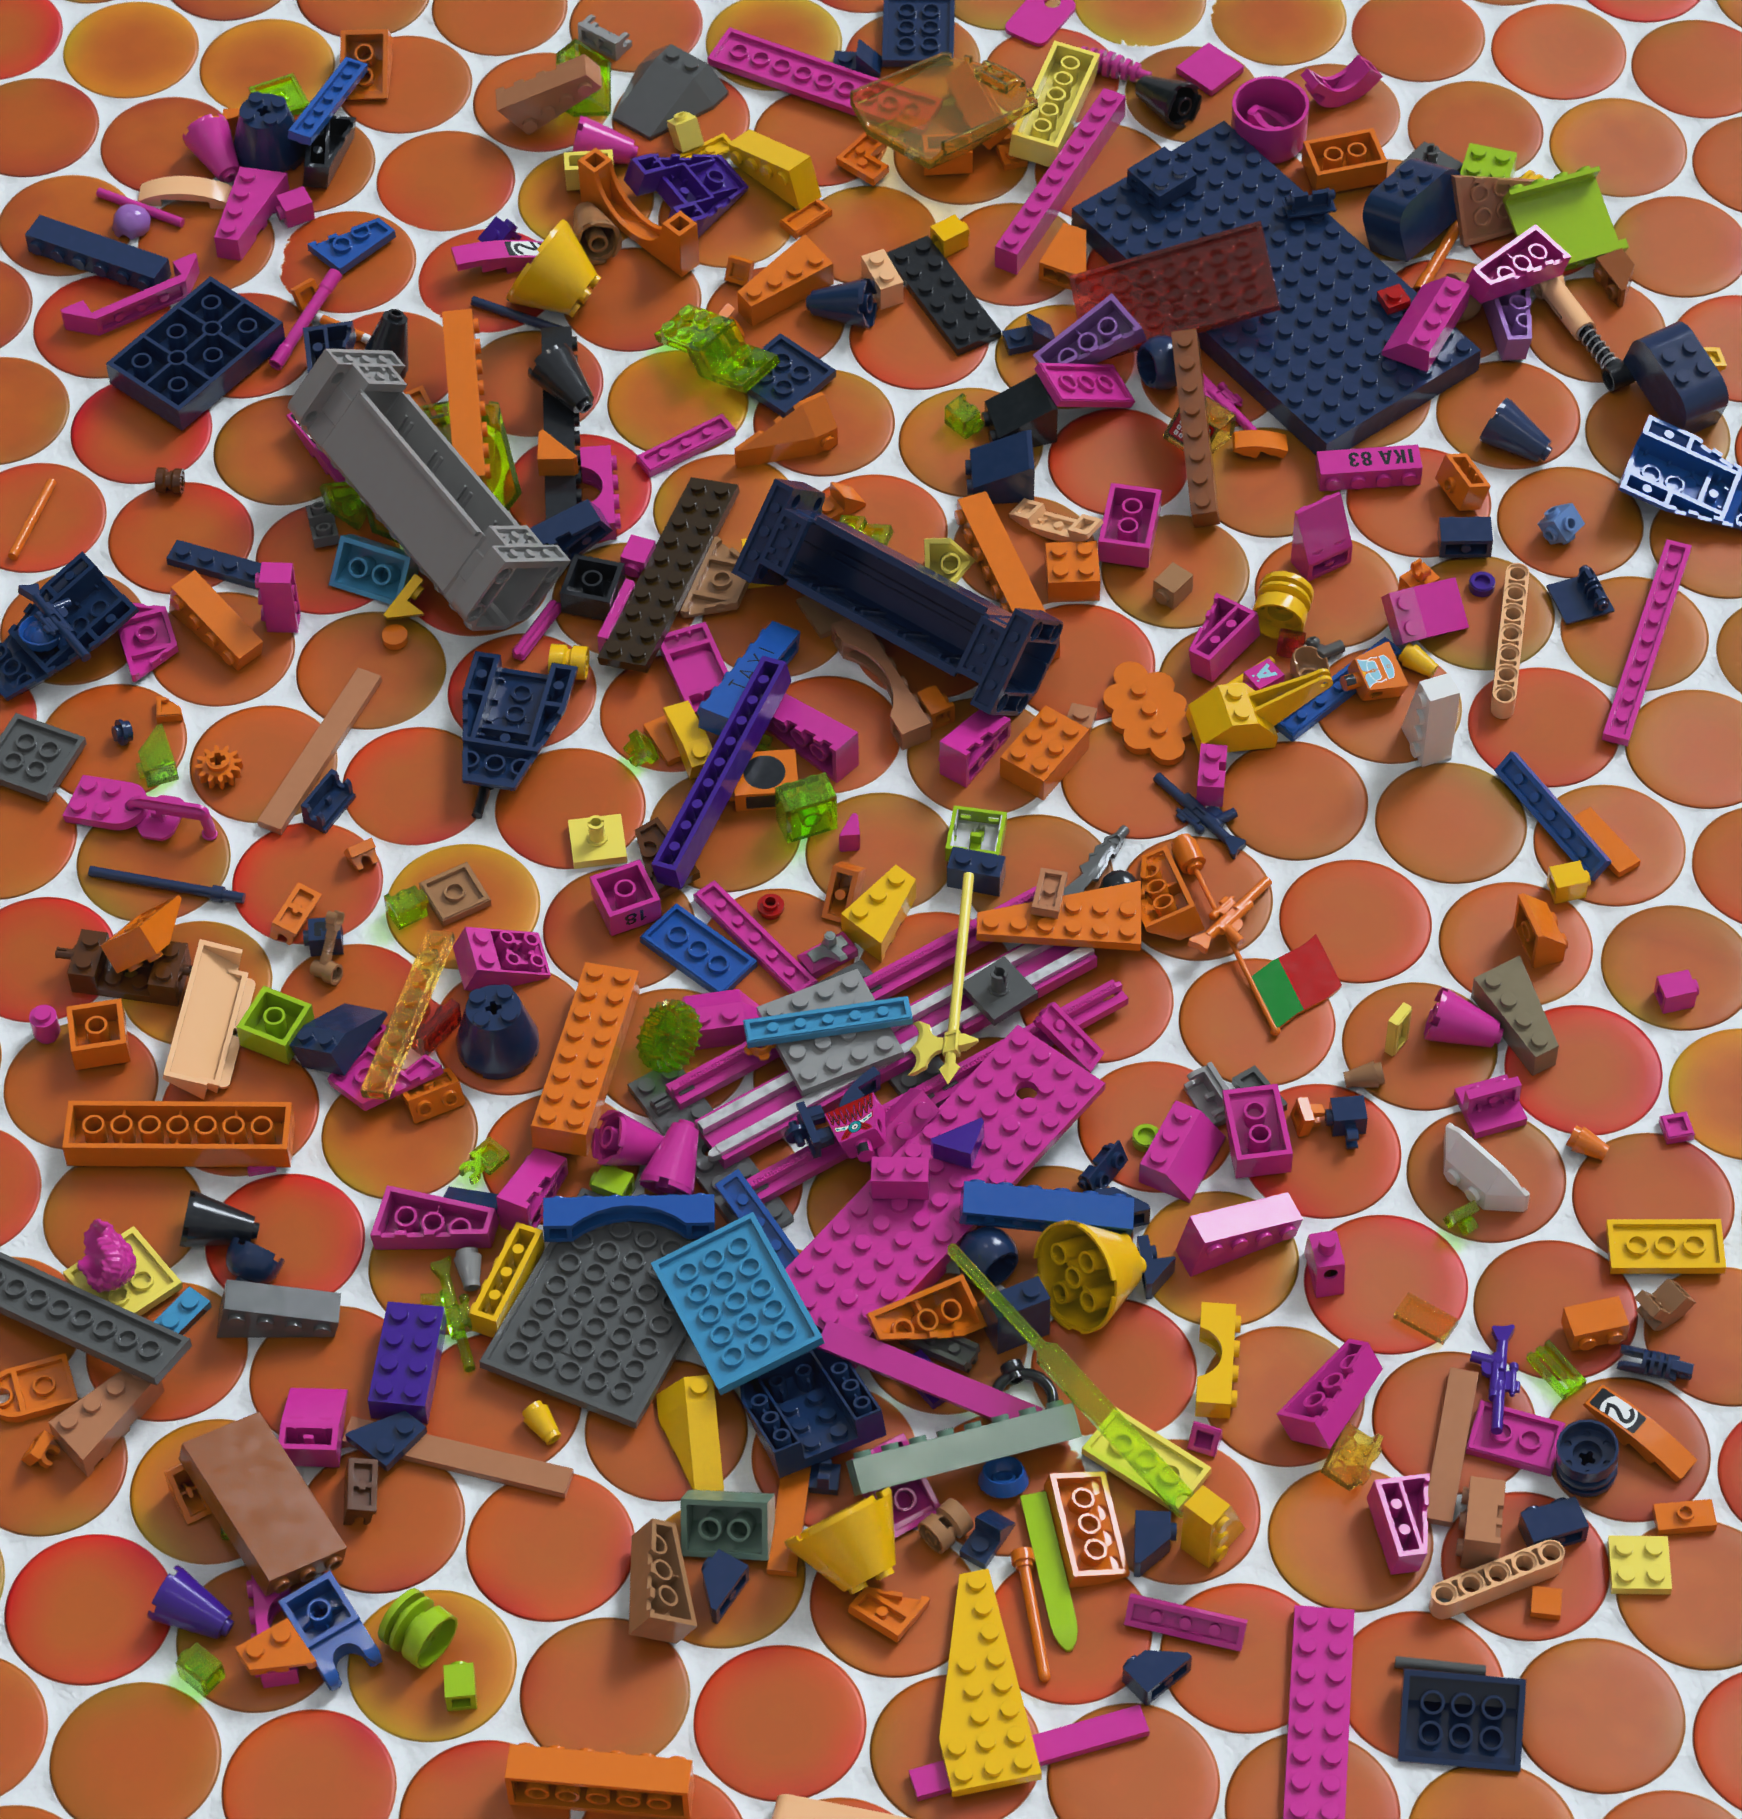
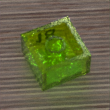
M826 772L810 775L807 778L787 782L775 787L776 820L787 844L838 828L837 796Z

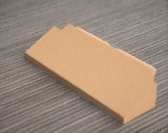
M200 939L162 1079L204 1100L207 1089L218 1093V1089H226L230 1085L240 1047L239 1037L234 1036L233 1032L237 1031V1025L251 1005L255 981L248 978V972L238 970L243 949Z

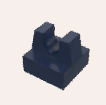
M827 1459L812 1465L808 1487L809 1493L838 1496L841 1464H833L832 1459Z

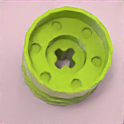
M413 1588L400 1595L390 1606L380 1623L378 1637L382 1642L390 1645V1648L393 1650L401 1651L402 1657L414 1666L424 1669L433 1664L445 1652L456 1633L458 1621L455 1616L439 1605L434 1606V1601L425 1596L420 1590Z

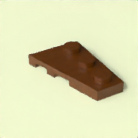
M656 817L635 829V834L645 870L660 900L678 891L679 888L657 883L651 865L668 833L666 827ZM695 865L683 887L700 878V871Z

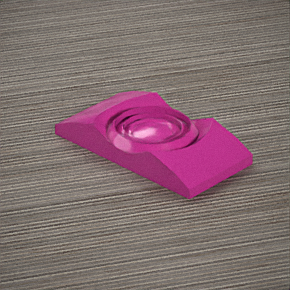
M706 622L668 632L660 647L666 669L673 678L681 702L689 701L696 715L700 703L709 698L712 689L715 686H719L725 673L728 672Z

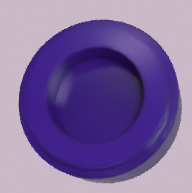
M1476 572L1470 577L1469 590L1473 595L1488 597L1494 592L1495 578L1490 573Z

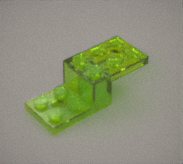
M691 304L682 307L678 314L670 321L664 323L654 334L659 343L688 353L699 376L743 393H747L780 363L777 354L745 343L734 320Z

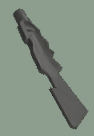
M1120 826L1113 835L1105 837L1102 844L1095 846L1094 853H1089V861L1079 866L1082 875L1065 888L1064 895L1084 892L1092 881L1098 882L1107 869L1108 861L1111 858L1115 859L1123 846L1124 838L1129 834L1128 827Z

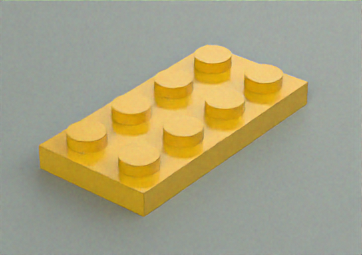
M1607 1219L1606 1221L1610 1274H1725L1726 1260L1721 1219Z

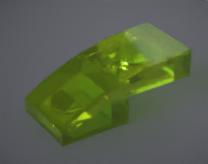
M842 515L839 522L853 527L886 546L893 535L891 525L868 524L865 516Z

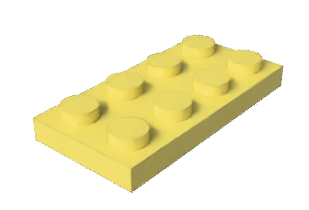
M1117 1407L1114 1408L1082 1447V1454L1177 1515L1184 1508V1504L1210 1476L1212 1470L1204 1462Z

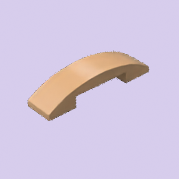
M162 177L141 184L138 202L149 206H162L163 200L209 202L210 209H224L232 186L201 177Z
M1026 498L1009 513L1010 518L1024 528L1059 542L1085 541L1103 524L1102 519L1082 514L1078 519H1073L1047 512L1044 503Z

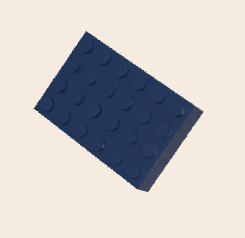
M210 276L106 363L110 384L183 431L276 351L278 346L285 340L283 322Z

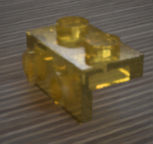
M1348 1422L1334 1442L1321 1473L1348 1491L1358 1485L1363 1486L1371 1475L1369 1468L1372 1462L1378 1458L1382 1451L1380 1444L1383 1436L1378 1433L1373 1437H1369Z

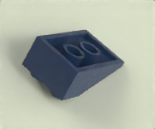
M344 1003L305 1024L289 1046L302 1067L345 1076L388 1014L386 1011Z

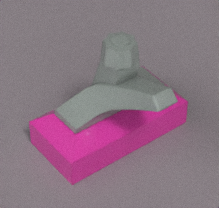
M827 931L824 934L822 943L797 955V961L816 979L857 957L858 949L844 931L837 935L832 931Z

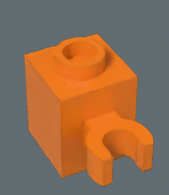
M1419 558L1411 563V570L1399 577L1398 591L1440 581V577L1424 562L1422 563V559Z

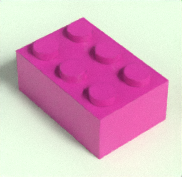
M1111 483L1098 540V558L1100 562L1149 568L1161 511L1162 490Z

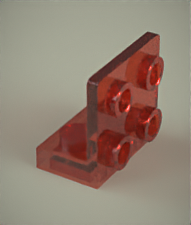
M421 992L386 1027H388L392 1036L421 1056L424 1054L429 1056L460 1025L462 1019L460 1004L451 998L445 1005H440Z

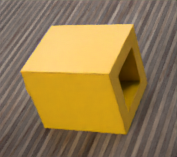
M955 214L930 226V239L945 258L969 246V227Z
M1579 860L1550 866L1546 883L1554 903L1557 904L1586 898L1587 888L1591 885L1589 872L1583 869Z

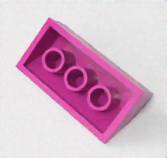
M1446 276L1422 285L1383 348L1381 355L1428 372L1468 306L1470 284Z

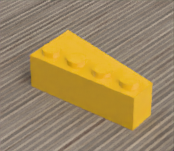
M750 129L728 143L730 159L734 165L794 208L801 210L822 197L811 156Z

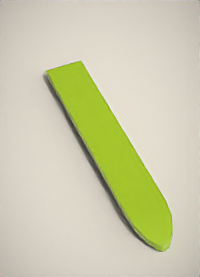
M1046 1491L1021 1495L1020 1500L1031 1547L1034 1551L1035 1564L1050 1627L1059 1646L1064 1651L1071 1652L1077 1641V1619Z

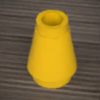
M1408 643L1398 658L1402 662L1403 667L1429 678L1434 675L1439 666L1417 644Z
M536 1401L524 1409L522 1412L523 1422L545 1441L547 1445L555 1443L561 1437V1433L547 1404L543 1405L541 1401Z

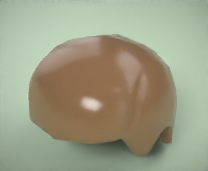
M1302 646L1295 649L1292 654L1290 672L1293 678L1322 668L1328 669L1330 672L1327 657L1321 658L1316 647Z

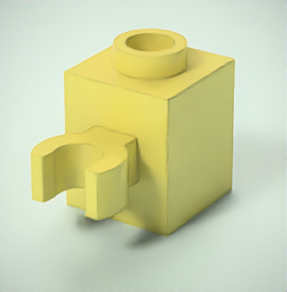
M679 112L673 116L674 118L667 120L674 148L683 153L704 145L696 116L689 112Z

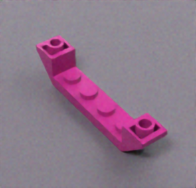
M194 252L173 261L174 278L92 313L83 300L61 309L65 329L100 336L181 301L191 293L200 273L197 255Z

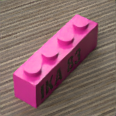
M1418 445L1317 451L1315 465L1319 491L1421 484L1423 468Z

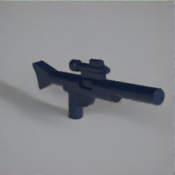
M39 584L19 585L18 593L33 601L40 610L34 614V617L42 623V629L45 633L56 637V633L59 632L83 662L90 660L91 654L76 638V631L66 621L68 618V611L66 609L72 607L71 600L65 598L52 604L51 602H46L40 595Z
M1160 772L1154 776L1153 781L1184 807L1183 810L1176 809V817L1182 823L1188 822L1199 835L1205 831V828L1199 825V823H1202L1225 844L1232 859H1235L1238 853L1246 847V840L1230 835L1223 829L1225 823L1238 817L1234 808L1222 812L1215 806L1205 808L1190 793L1184 794Z

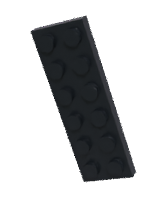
M928 235L887 252L889 259L903 281V285L957 356L1001 338V330Z

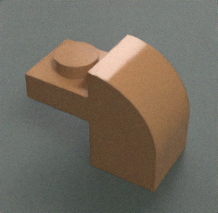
M1669 1278L1653 1294L1641 1290L1634 1297L1640 1304L1636 1311L1654 1331L1663 1330L1678 1321L1696 1303L1677 1282Z

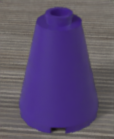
M179 1565L175 1566L174 1570L177 1573L175 1576L168 1574L152 1601L156 1609L154 1613L148 1611L147 1618L214 1639H219L221 1635L226 1637L234 1624V1621L231 1620L232 1612L184 1568Z

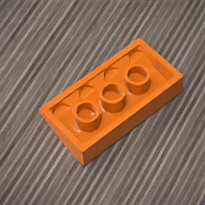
M1105 1471L1049 1474L1044 1484V1490L1047 1494L1069 1588L1094 1586L1128 1577L1130 1572Z

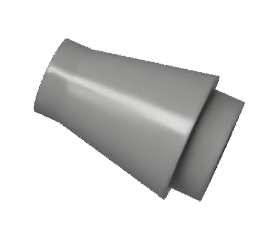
M475 1247L458 1249L455 1252L454 1263L463 1283L464 1291H476L481 1287L482 1255L478 1253V1249Z

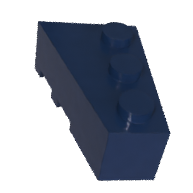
M353 321L303 328L308 373L325 348L354 349L357 336Z
M589 499L530 528L543 545H558L571 561L574 554H584L613 531L601 510Z

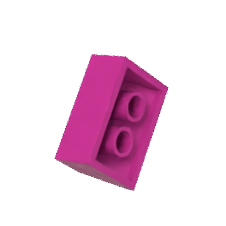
M1175 1100L1140 1162L1139 1182L1190 1203L1223 1145L1225 1135L1201 1110Z

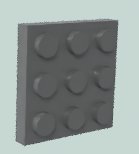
M15 713L0 736V785L49 802L86 746V738Z

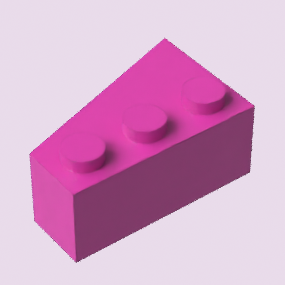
M980 709L940 740V755L938 758L940 774L966 788L1011 736V719L1004 715H989Z
M535 1148L525 1158L524 1163L496 1197L498 1205L497 1215H499L501 1228L512 1231L516 1222L534 1228L539 1226L543 1219V1198L555 1197L568 1175L567 1158Z
M1430 1473L1374 1480L1368 1493L1367 1502L1391 1575L1419 1571L1427 1555V1508L1429 1506L1428 1484Z

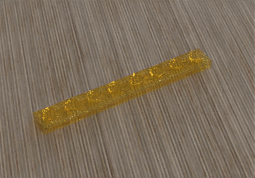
M427 930L360 1089L363 1098L389 1100L455 941L453 932Z

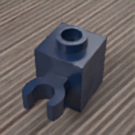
M1364 1095L1330 1098L1329 1109H1325L1326 1126H1331L1332 1137L1345 1136L1346 1149L1358 1148L1359 1134H1366L1368 1120Z

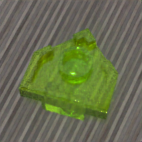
M346 482L322 484L319 489L327 511L356 530H359L371 510L369 506L360 500L359 494Z

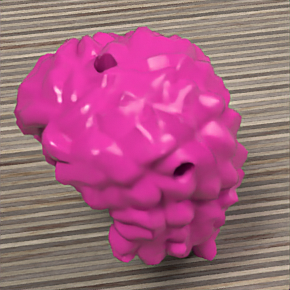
M95 1219L90 1224L88 1231L84 1232V1245L86 1247L84 1254L86 1256L78 1261L77 1268L86 1276L87 1283L91 1285L92 1289L99 1293L115 1291L117 1288H121L127 1282H130L131 1278L135 1275L136 1257L133 1254L132 1246L113 1229L114 1226L112 1224L103 1222L101 1219Z

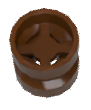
M157 467L155 473L156 492L165 493L169 489L173 493L183 494L185 487L184 469L175 468L168 471L165 467Z

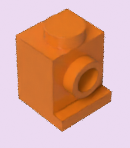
M936 685L926 687L922 691L917 692L922 711L924 713L927 712L932 719L933 727H931V731L955 722V704L953 701L949 702L945 693L941 694Z

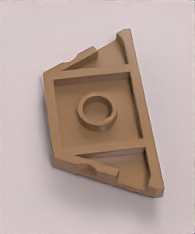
M714 537L680 610L682 618L736 610L743 600L750 583L732 573L740 554L733 547L729 549L722 544V539L719 537Z

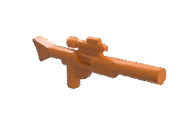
M1266 876L1263 877L1237 903L1234 901V896H1224L1218 902L1220 906L1209 913L1211 920H1216L1219 915L1221 917L1204 933L1189 938L1187 946L1207 954L1210 942L1218 934H1225L1236 946L1242 945L1245 938L1239 933L1243 926L1240 919L1254 907L1253 902L1272 885L1271 879Z

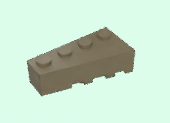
M1518 956L1475 977L1471 994L1472 999L1481 1010L1501 1022L1500 1028L1504 1029L1503 1039L1531 1075L1534 1076L1556 1065L1559 1045L1521 957Z

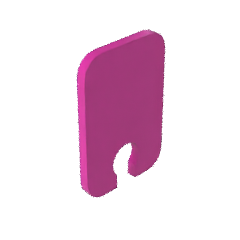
M1026 0L1007 21L1005 31L1007 34L1033 46H1045L1075 12L1076 4L1073 0H1061L1058 7L1050 8L1045 5V2L1048 0Z

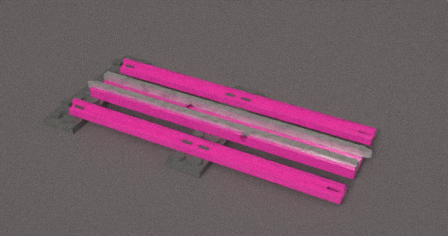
M1036 886L994 909L1033 902ZM976 918L970 921L966 956L992 943L990 941H976ZM958 928L875 973H872L861 959L818 983L858 968L875 1001L891 999L895 994L955 963ZM1021 944L965 974L964 981L1005 956L1038 991V998L1097 967V956L1093 948ZM1112 979L1064 1005L1061 1009L1081 1029H1084L1128 1005V997L1122 991L1120 981L1115 982ZM953 981L910 1004L913 1023L920 1021L929 1024L932 1028V1034L937 1037L944 1038V1033L948 1031ZM963 993L959 1030L961 1034L972 1035L992 1023ZM1114 994V997L1106 1001H1103V999H1105L1106 997ZM1034 1023L1024 1027L1025 1030L1049 1046L1055 1045ZM913 1024L890 1027L904 1051V1058L876 1068L881 1074V1084L888 1081L899 1095L882 1105L885 1114L910 1088L922 1090L939 1108L1004 1039L958 1063L957 1065L960 1066L959 1070L950 1083L947 1084L939 1070L944 1063L938 1055L932 1058L927 1070L916 1076H907L916 1063V1056L909 1049L918 1040V1029ZM744 1042L688 1073H685L676 1059L628 1084V1091L663 1136L673 1122H678L679 1119H685L695 1124L694 1128L699 1131L695 1180L706 1194H714L715 1207L727 1224L738 1219L715 1188V1184L739 1169L782 1229L794 1222V1216L780 1199L779 1195L849 1157L839 1144L835 1134L834 1144L821 1149L822 1156L813 1159L809 1147L806 1146L768 1168L759 1171L749 1156L785 1137L786 1130L790 1128L788 1125L790 1121L796 1120L797 1124H799L797 1121L799 1112L796 1103L804 1101L807 1108L821 1105L824 1114L839 1107L846 1091L862 1074L802 1097L787 1070L713 1110L704 1097L780 1057L776 1048L770 1051V1058L766 1061H761L759 1057L754 1055L748 1056L744 1052L747 1042Z

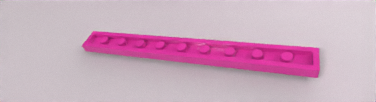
M1666 540L1603 731L1602 740L1628 747L1692 545Z

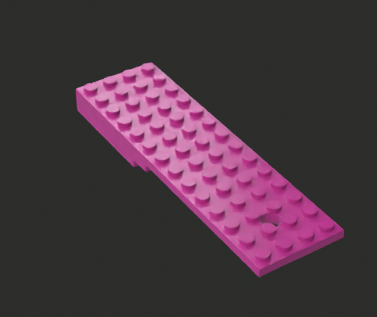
M1017 1025L939 1107L940 1111L931 1121L892 1156L929 1157V1200L872 1199L870 1179L785 1269L819 1332L822 1334L827 1320H830L877 1340L866 1314L932 1287L946 1273V1265L957 1255L963 1238L977 1227V1225L959 1224L961 1191L964 1181L979 1179L985 1181V1183L998 1184L1008 1182L1015 1186L1105 1090L1106 1083ZM1022 1088H1031L1037 1092V1095L1034 1098L1027 1097L1022 1100L1016 1093ZM982 1117L984 1121V1139L972 1169L933 1158L931 1155V1138ZM851 1363L854 1369L858 1367V1365Z

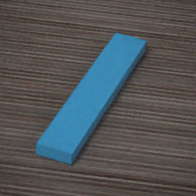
M908 996L743 1020L747 1048L913 1024Z

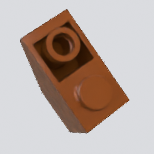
M1622 248L1596 257L1593 270L1594 279L1603 286L1609 299H1613L1618 307L1624 305L1632 282L1634 263Z

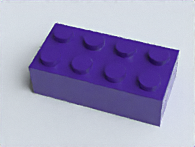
M388 1301L368 1396L371 1418L384 1419L406 1411L419 1422L428 1424L447 1329L445 1307Z

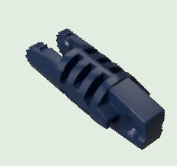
M1621 1345L1620 1353L1642 1359V1363L1619 1361L1617 1364L1618 1370L1674 1382L1676 1378L1691 1380L1694 1364L1680 1361L1679 1356Z

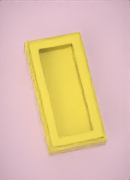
M1404 1002L1388 1020L1385 1052L1392 1057L1396 1055L1409 1037L1412 1007Z

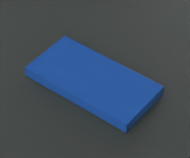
M677 903L640 936V942L710 993L733 990L757 967L756 959Z

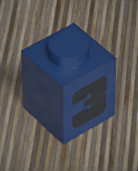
M325 918L308 919V930H303L304 946H309L311 957L321 956L327 931ZM342 925L337 932L333 955L344 954Z

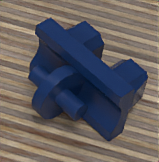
M804 1101L796 1103L799 1112L797 1115L799 1124H797L796 1120L790 1121L788 1123L790 1128L786 1130L784 1136L788 1143H796L798 1147L805 1145V1139L813 1159L821 1157V1149L834 1144V1134L830 1126L818 1130L815 1128L816 1125L826 1122L823 1108L821 1105L807 1108Z

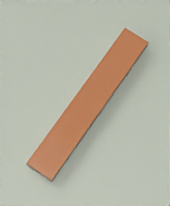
M1450 1367L1428 1488L1429 1506L1427 1508V1521L1430 1524L1452 1528L1479 1372Z

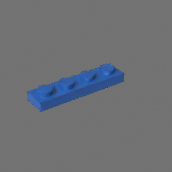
M735 1170L716 1183L715 1188L737 1219L752 1212L755 1214L783 1267L786 1269L799 1255V1252L740 1170Z

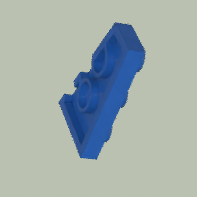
M376 218L352 227L348 233L339 236L337 233L328 236V240L318 244L316 241L307 244L308 251L330 268L338 270L343 275L394 239L396 233L383 220Z

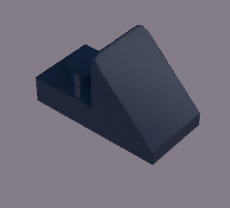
M858 39L856 52L835 51L833 63L872 77H880L882 56Z
M1029 313L1026 316L1025 327L1002 331V339L1009 356L1039 350L1055 338L1050 324Z
M1137 1236L1136 1247L1147 1265L1146 1271L1142 1273L1141 1277L1145 1298L1152 1299L1174 1273L1176 1257L1157 1258L1156 1246H1150L1149 1236Z
M991 1509L977 1515L975 1518V1529L960 1549V1557L982 1569H986L1015 1527V1522Z

